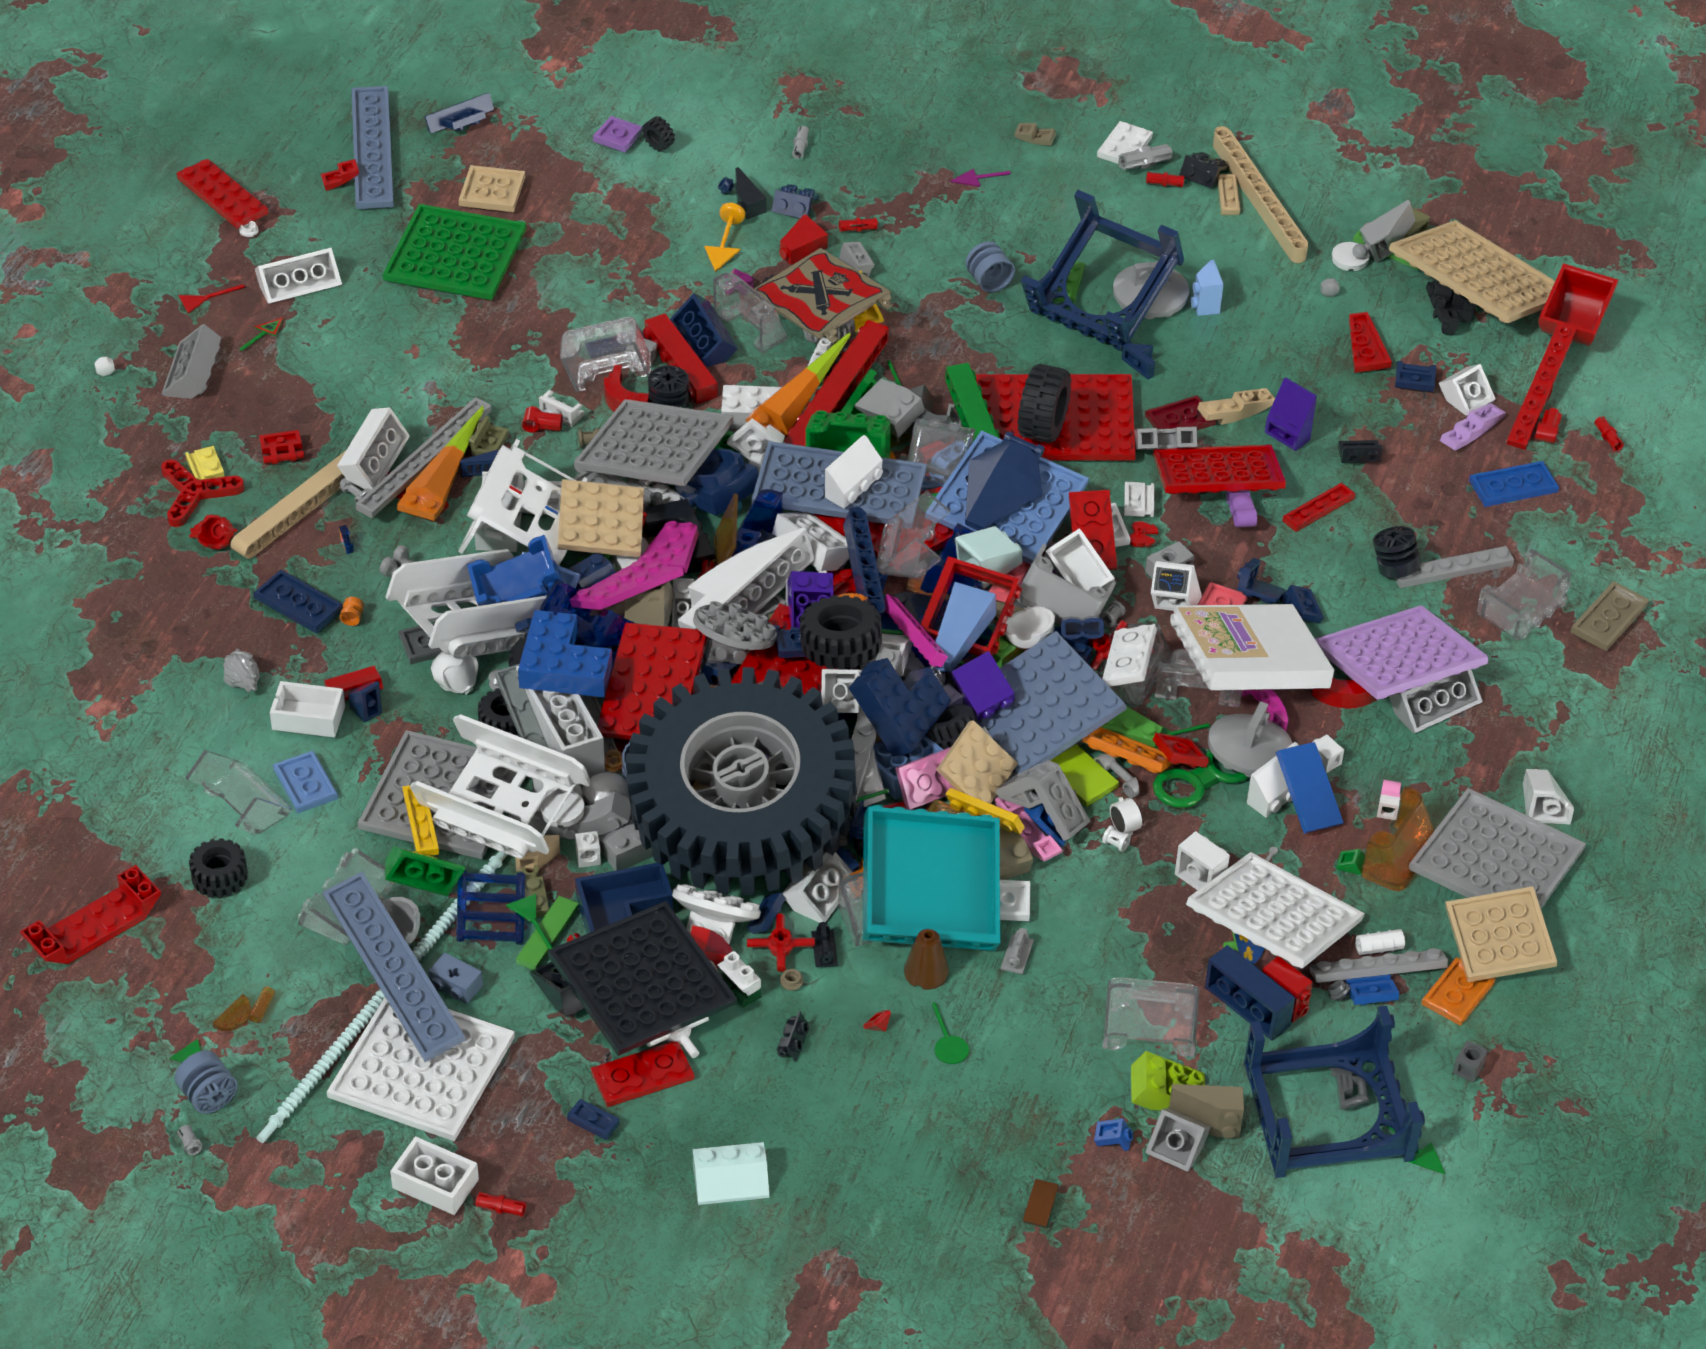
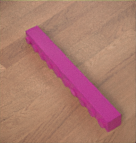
M887 594L884 598L885 612L899 626L898 628L904 631L903 634L909 637V640L914 643V646L919 649V652L924 655V658L929 661L930 665L942 668L948 658L946 653L900 600Z

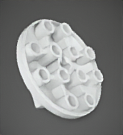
M678 884L672 893V896L681 905L691 911L686 928L689 933L692 925L701 926L719 934L729 945L735 922L759 919L761 913L760 905L752 902L744 903L743 898L733 895L722 897V893H717L716 890L696 891L694 886Z

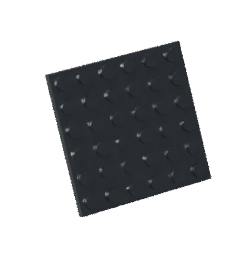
M666 901L548 950V957L618 1056L737 1003L734 993Z

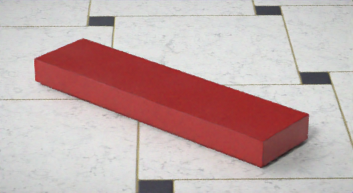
M1341 482L1283 516L1282 521L1297 532L1355 499V493Z

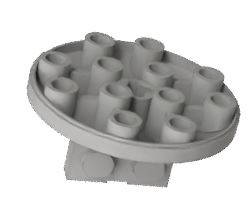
M1158 261L1134 264L1125 268L1116 276L1113 284V295L1122 309L1134 301ZM1173 269L1144 318L1170 317L1185 306L1189 297V285L1178 271Z
M711 601L710 604L696 609L694 613V625L700 632L710 638L704 656L707 661L742 664L750 650L767 649L774 645L777 637L776 628L768 622L767 616L742 609V606L737 603L722 605L720 602Z
M1260 701L1254 715H1227L1218 719L1211 726L1208 735L1209 749L1226 769L1235 770L1251 777L1252 773L1277 756L1275 752L1286 749L1293 744L1288 733L1278 724L1268 719L1270 715L1266 713L1268 704Z

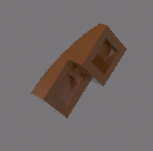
M1035 1179L1023 1223L1047 1229L1059 1184Z

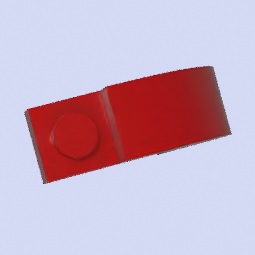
M614 365L613 372H609V377H604L605 401L613 412L616 411L624 399L649 403V393L631 392L622 387V365Z
M1332 678L1330 688H1313L1312 696L1319 701L1333 707L1346 709L1363 707L1378 700L1354 680Z

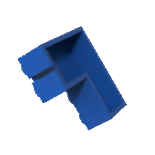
M535 610L518 668L519 688L605 697L612 670V651L608 648L575 645L578 633L577 614L558 613L554 615V612Z

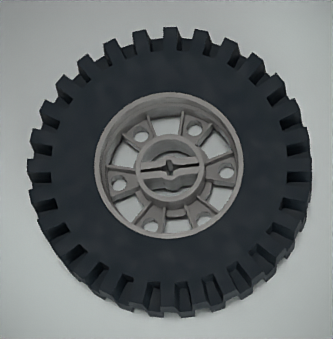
M743 667L742 683L732 684L729 668L718 670V686L711 688L703 673L694 677V695H691L680 683L672 688V704L660 697L653 703L654 717L644 713L639 720L640 734H632L629 741L631 754H626V779L635 830H639L640 840L646 850L652 848L653 858L656 863L664 865L669 861L671 875L681 880L690 870L693 886L704 889L712 874L717 893L728 894L732 878H739L742 893L747 895L754 894V877L764 876L768 892L779 889L781 870L784 869L793 884L802 880L803 861L815 872L823 866V851L833 856L839 849V835L847 836L850 830V816L854 817L856 811L857 786L853 740L849 739V729L845 720L838 721L837 708L830 701L823 706L821 692L814 687L804 695L800 679L791 676L784 688L781 689L779 672L768 669L763 684H757L754 667ZM764 754H767L771 757L767 760ZM695 780L701 785H710V788L695 791L691 785ZM776 784L781 786L787 785V787L784 790L776 788Z

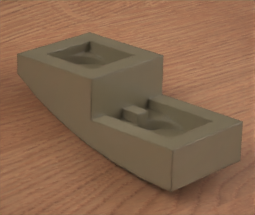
M1019 123L1014 136L1025 142L1051 146L1055 139L1056 131L1055 129H1038L1036 123Z

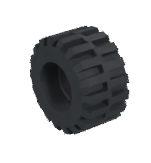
M497 688L493 692H487V696L483 695L478 703L479 722L520 737L501 690Z
M964 704L948 706L926 733V736L943 750L952 747L969 721L974 720L977 723L972 708Z
M219 838V840L210 839V842H202L201 846L194 848V852L190 854L189 867L192 884H194V888L197 891L200 890V894H208V897L211 898L214 896L223 898L222 896L227 895V897L231 896L232 892L237 893L240 887L245 885V880L248 878L244 850L243 848L240 849L238 843L233 844V841L229 839L224 841V838Z

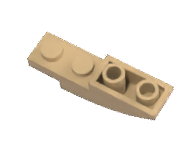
M1267 388L1234 392L1233 397L1230 399L1199 402L1197 409L1207 421L1217 420L1223 425L1260 413L1272 406L1275 398Z

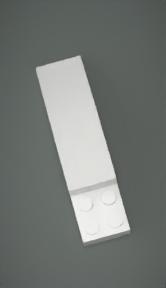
M803 527L759 543L722 562L688 586L693 607L678 619L679 627L697 629L693 623L694 613L696 609L710 604L711 601L720 602L722 605L737 603L742 606V609L757 613L786 586V579L789 578L791 571L802 572L815 560L807 529Z

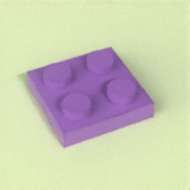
M610 116L593 135V142L626 152L643 133V128L640 125Z

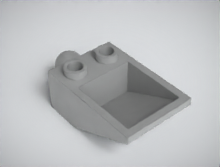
M1410 201L1403 202L1360 228L1364 244H1356L1352 250L1353 255L1361 259L1369 251L1373 259L1378 263L1393 254L1389 250L1390 244L1403 239L1416 221Z

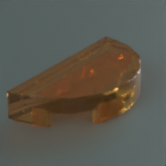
M242 994L212 1023L213 1028L220 1031H232L245 1025L251 1016L249 999Z

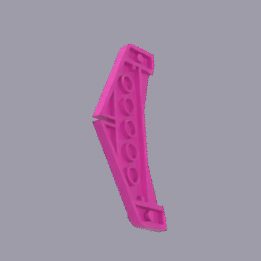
M667 522L636 562L587 589L579 590L570 599L571 606L595 610L604 609L683 576L684 573H687L699 536L697 525L691 522Z

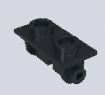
M820 922L816 931H811L812 938H815V947H813L815 967L838 966L834 930H830V926L826 922Z
M801 1011L798 1012L797 1017L791 1016L787 1019L783 1031L784 1037H781L777 1046V1052L780 1057L791 1055L794 1062L797 1061L799 1053L802 1051L806 1034L809 1032V1024Z

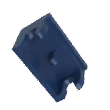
M708 661L704 664L701 674L704 673L711 687H716L718 682H714L712 679L718 677V670L729 668L731 675L734 674L731 671L738 668L740 664Z

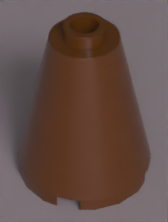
M924 929L918 933L904 965L905 979L914 987L918 985L924 990L936 989L945 983L949 974V966L939 934L932 929Z

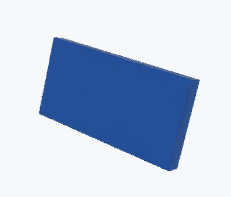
M1543 461L1469 476V482L1484 507L1557 493L1559 490L1558 484Z
M1312 742L1275 752L1303 833L1306 834L1343 824L1344 822L1316 743Z

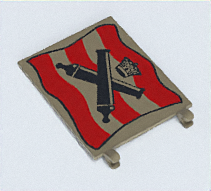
M822 248L749 291L751 296L817 339L826 336L831 343L839 340L835 335L837 334L836 328L874 304L880 302L885 309L893 306V303L890 302L892 299L890 290Z

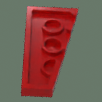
M1368 312L1349 314L1348 321L1354 373L1391 368L1392 361Z

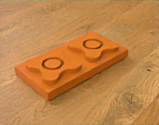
M1099 727L1082 739V742L1087 743L1088 747L1103 751L1112 757H1123L1127 759L1128 763L1144 767L1150 772H1162L1173 764L1167 760V757L1159 749L1103 727Z

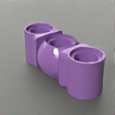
M1249 490L1227 491V503L1231 510L1235 527L1256 526L1257 512L1254 509Z

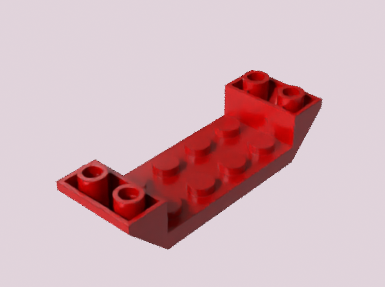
M134 865L117 875L119 887L49 928L38 920L22 929L20 934L44 961L69 964L145 920L160 897L161 891L137 865Z

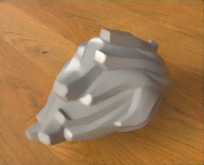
M236 649L230 655H226L223 664L225 683L232 688H245L248 693L250 691H257V682L260 679L259 668L251 653Z

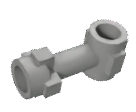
M343 478L339 486L344 493L349 492L355 496V503L370 491L369 489L361 491L355 486L356 484Z

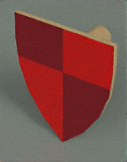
M696 925L691 926V936L707 958L719 968L717 965L724 961L726 955L733 952L730 945L713 930Z

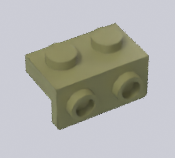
M485 416L482 422L478 423L475 434L470 437L469 446L471 447L472 455L477 456L497 449L499 451L509 436V429L490 425L489 416Z

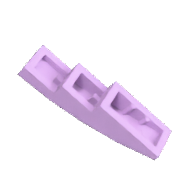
M1491 403L1470 411L1467 419L1457 422L1453 430L1442 434L1440 441L1453 450L1462 448L1491 429L1505 416L1506 412Z

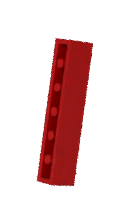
M664 313L644 320L645 328L643 329V335L645 339L657 343V352L662 362L667 365L680 367L688 374L689 398H692L696 404L717 398V381L668 316Z

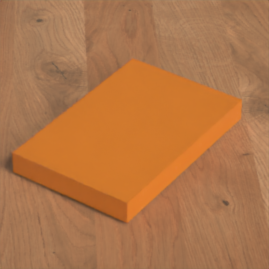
M1456 957L1424 996L1421 1004L1461 1026L1494 985L1496 978L1468 982L1462 961Z

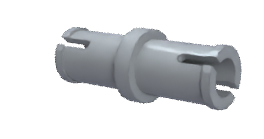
M806 126L798 127L797 136L793 141L794 149L792 156L796 159L804 157V150L808 145L809 128Z

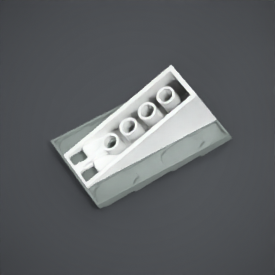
M519 664L495 671L498 686L521 738L573 757L585 767L589 778L603 772L622 774V759L613 738L603 737L597 727L601 708L596 696L519 688Z

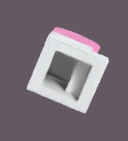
M1383 780L1377 817L1391 820L1397 819L1401 782ZM1382 807H1390L1394 811L1387 813L1382 810Z

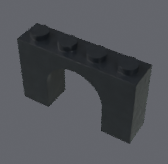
M687 498L643 509V512L647 514L643 526L647 537L658 535L669 521H676L677 523L691 522L697 525L699 536L687 573H684V575L699 572L702 569L703 561L709 560L707 565L709 567L710 561L713 562V559H716L714 548L709 546L708 535L703 533L701 520L696 518L695 507L690 505Z

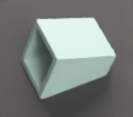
M996 526L955 538L957 559L1003 574H1007L1023 563L1021 547L1017 543L1014 544L1004 531L1001 532ZM974 579L983 588L990 585L989 583Z

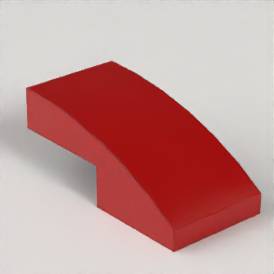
M355 159L338 163V170L321 174L326 191L347 183L359 174Z

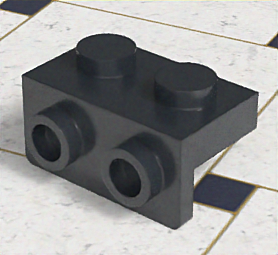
M1378 440L1338 442L1341 463L1381 462L1383 447L1379 445Z

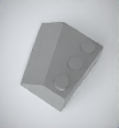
M632 812L630 813L629 822L598 838L600 852L615 871L626 869L653 857L652 848L646 850L641 843L639 830H635Z

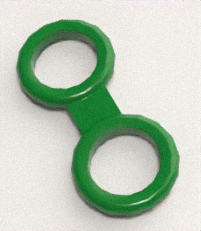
M1209 750L1205 755L1209 759L1206 767H1198L1192 771L1184 769L1165 770L1156 776L1153 782V791L1156 797L1164 804L1174 808H1187L1197 804L1202 799L1204 790L1217 784L1218 781L1236 784L1245 781L1249 777L1241 772L1227 774L1219 771L1213 764L1215 756ZM1179 778L1191 783L1195 792L1190 797L1175 798L1163 790L1162 784L1169 779Z

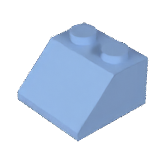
M1210 260L1196 274V282L1193 283L1194 297H1191V306L1195 308L1197 316L1220 314L1223 282L1214 260Z

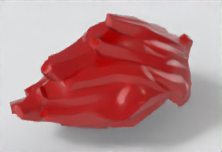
M209 514L206 515L203 521L196 524L194 528H190L191 534L189 538H197L204 547L219 550L230 544L237 529L232 526V523L226 517Z

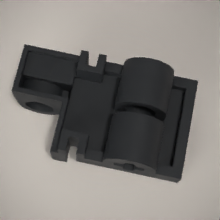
M1439 281L1427 282L1426 290L1434 308L1432 316L1434 319L1438 318L1442 322L1441 331L1443 334L1453 335L1459 321L1470 323L1475 305L1469 302V299L1456 294L1453 289L1440 284Z

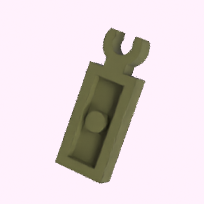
M534 865V871L528 873L526 868L522 867L523 879H521L523 898L536 894V917H543L549 911L543 876L539 877L537 865Z

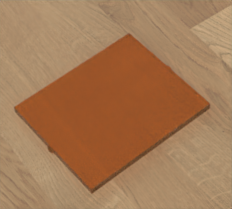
M738 494L733 495L714 534L716 558L713 559L715 567L730 559L736 548Z

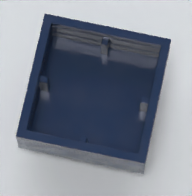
M714 449L686 486L675 485V489L680 496L688 499L690 505L717 516L754 493L759 474L757 467L744 462L741 454L728 449Z

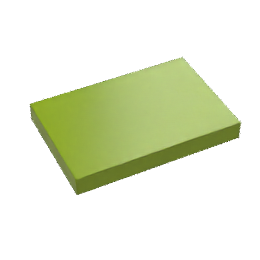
M1077 744L1050 760L1059 764L1073 790H1076L1078 800L1086 807L1119 788V781Z

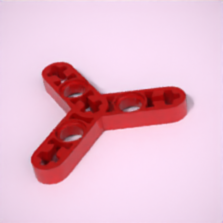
M166 460L161 465L163 477L180 491V494L167 512L168 523L172 527L183 526L200 500L239 495L244 491V482L240 476L197 480L176 460ZM180 478H186V479H187V480L184 481V482H179V481H177V480L180 479ZM213 486H218V487H219V488L216 489V490H211V489H209L210 487H213ZM183 502H189V503H190L189 505H186V506L180 505V504L183 503Z

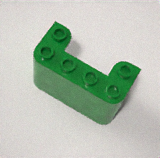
M819 410L811 416L806 426V447L845 452L860 437L865 435L880 457L890 459V419L884 415L867 416L863 413L850 415L845 412L827 413L826 411Z

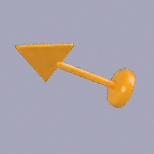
M725 203L720 207L719 215L727 223L720 247L704 246L715 272L741 251L738 248L725 247L731 224L737 225L742 223L745 218L744 209L735 203Z

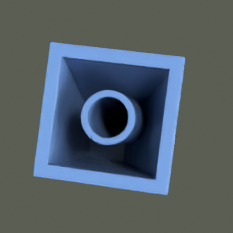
M957 582L954 583L936 639V643L946 653L948 658L942 668L936 666L934 667L935 669L943 672H952L996 616L995 593Z

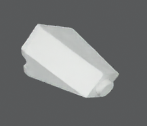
M1526 769L1523 781L1526 815L1542 823L1571 824L1574 807L1548 770Z

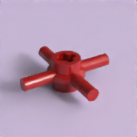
M1120 621L1110 637L1104 634L1100 638H1089L1087 645L1096 649L1097 656L1089 665L1095 672L1103 660L1107 661L1114 632L1127 628L1128 624L1125 621Z
M777 914L776 929L771 932V935L768 938H747V947H768L771 953L777 957V971L784 972L786 970V956L790 954L793 947H815V938H793L790 931L785 928L784 914Z

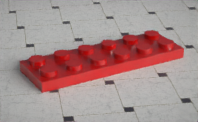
M209 159L202 160L176 173L177 179L236 229L241 227V225L244 226L250 221H255L269 214L268 208Z

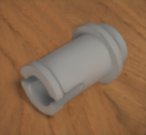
M190 1125L180 1127L177 1134L184 1144L183 1150L189 1155L198 1154L201 1151L202 1143L196 1138Z

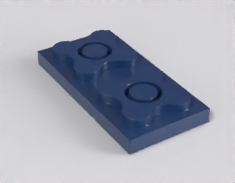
M283 570L278 571L253 592L256 600L316 634L336 618L343 609V604Z

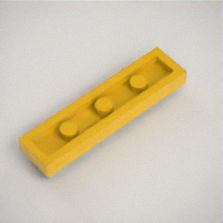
M410 785L402 786L415 851L429 856L439 854L430 808L418 803Z
M949 788L946 793L950 806L956 811L962 810L971 814V816L991 815L994 818H999L1000 826L1007 832L1013 831L1021 834L1025 828L1017 814L953 788Z

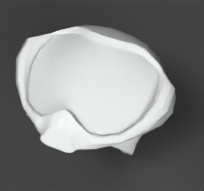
M441 652L431 665L433 678L442 689L467 695L474 690L473 686L476 683L478 672L477 658L473 656L456 659L451 653L444 654Z

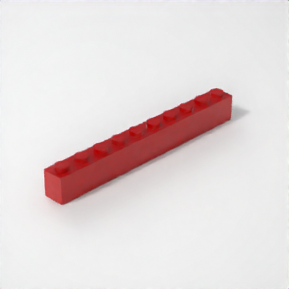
M867 320L864 326L859 328L855 339L853 338L850 341L849 348L843 351L840 361L834 364L831 374L825 377L822 387L816 390L813 400L807 403L804 413L799 415L795 426L790 428L788 436L783 440L785 444L806 446V426L811 416L819 410L826 411L827 413H837L842 410L889 341L888 326Z

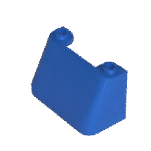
M545 535L535 537L528 543L530 552L497 565L491 566L486 560H476L467 565L478 606L551 595L556 601L565 595L564 583Z

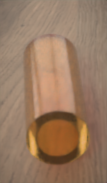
M263 987L248 1015V1019L253 1023H260L276 994L272 988Z

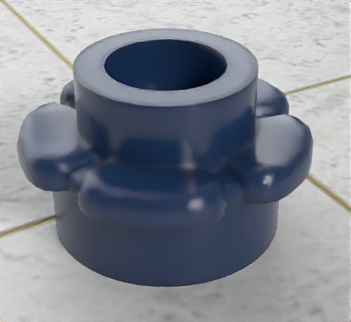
M724 177L718 185L721 194L730 193L734 188L733 179Z

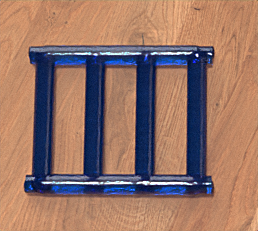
M464 870L458 880L456 926L458 942H463L465 939L515 941L517 945L524 943V918L517 913L466 911V901L512 903L525 898V873L519 872L517 875L467 873ZM467 882L516 884V894L467 892ZM466 920L515 922V932L465 930Z

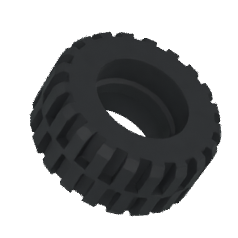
M1037 364L1029 372L1018 411V431L1022 437L1045 443L1054 442L1058 438L1070 401L1071 375L1066 369Z
M835 595L827 599L826 597L822 598L819 602H813L805 609L800 618L802 652L811 662H815L820 667L826 666L827 669L838 668L839 670H845V668L850 667L852 669L856 668L857 665L862 666L866 664L868 660L871 661L878 654L879 648L882 645L881 616L878 610L868 601H862L859 597L855 596L852 598L849 595H843V597Z

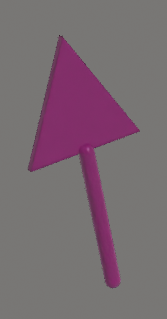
M971 169L950 182L980 187L978 181L980 178L1009 175L1011 172L1004 171L976 175L974 169Z

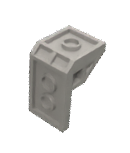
M1044 761L1016 774L995 790L1000 799L1026 808H1032L1043 803L1047 814L1053 821L1063 841L1071 838L1090 822L1059 764L1052 761Z

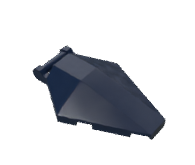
M1007 431L1001 443L969 460L965 524L968 527L979 531L993 523L997 525L1019 511L1020 507L1025 503H1032L1042 496L1039 459L1045 450V446L1040 444L1037 446Z

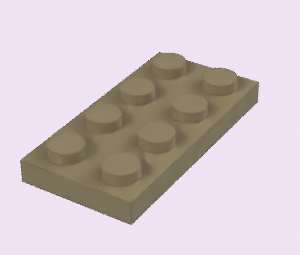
M1613 581L1574 623L1570 633L1607 651L1648 606L1649 599Z

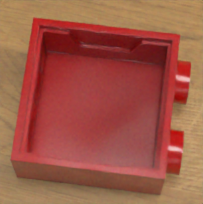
M1277 956L1263 968L1262 972L1274 979L1279 986L1288 990L1295 997L1291 1019L1293 1023L1297 1018L1304 1017L1309 1010L1308 1005L1312 995L1311 988L1313 982Z

